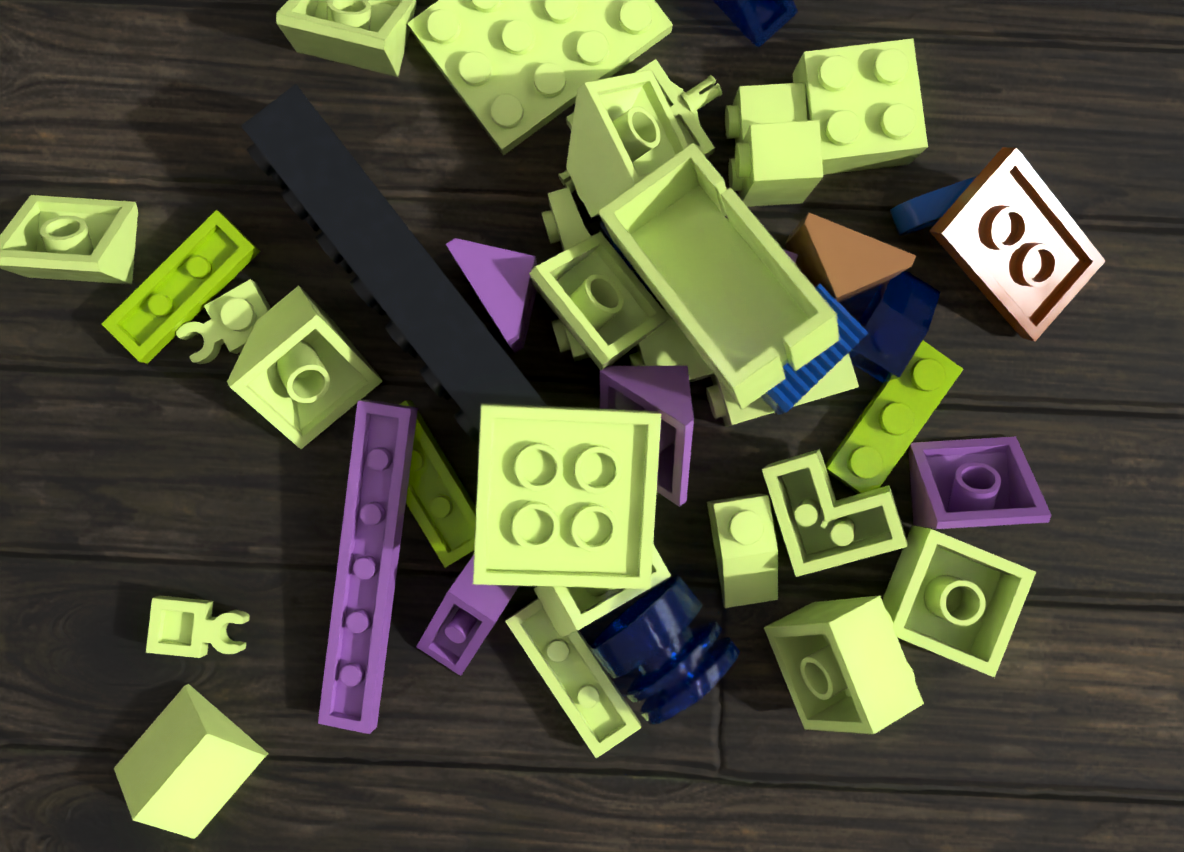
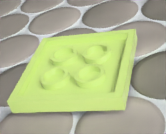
M481 403L473 584L650 589L661 413L657 411Z

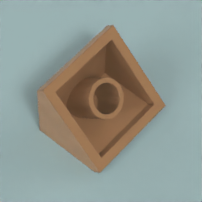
M808 213L789 235L785 244L787 251L798 254L795 265L814 288L821 284L839 303L883 285L912 267L916 257L914 254L812 213Z

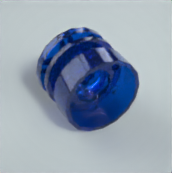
M679 575L667 579L641 597L609 624L590 645V651L612 678L621 677L636 668L640 671L626 693L632 703L646 699L640 710L650 725L659 724L698 702L725 675L740 653V650L729 637L717 640L722 628L715 620L705 622L690 629L688 625L694 620L703 605Z

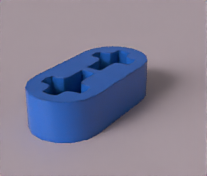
M977 176L915 197L892 208L890 213L898 235H907L935 225Z

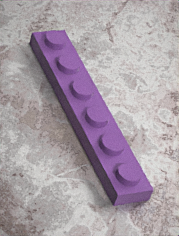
M366 399L358 400L318 724L370 734L377 728L418 412L417 407Z

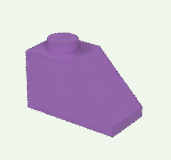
M474 555L448 590L416 646L460 676L519 587L517 585L473 584Z

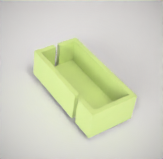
M694 143L598 211L613 242L741 409H744L786 379L783 370L784 365L789 363L797 371L839 341L837 314L731 187L726 189L723 177Z

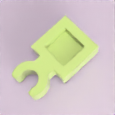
M250 279L204 305L211 320L204 324L200 322L185 323L176 331L178 338L183 340H189L197 334L202 335L204 345L200 351L192 354L190 359L193 363L205 364L217 357L221 345L224 343L229 352L235 354L241 352L257 319L270 310L271 307L258 284Z
M170 596L153 597L146 653L201 658L207 655L209 643L223 654L238 653L246 649V642L231 640L227 636L226 629L229 623L243 624L248 622L250 615L241 610H232L218 617H212L213 601Z

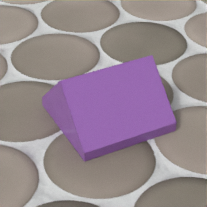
M457 238L448 242L446 246L514 353L524 348L537 292L529 275L533 268L537 266L535 256Z
M607 366L600 371V409L657 411L661 413L656 491L680 507L687 501L694 421L688 366Z
M1016 436L915 442L910 444L908 453L913 525L932 529L1048 523L1050 521V510Z

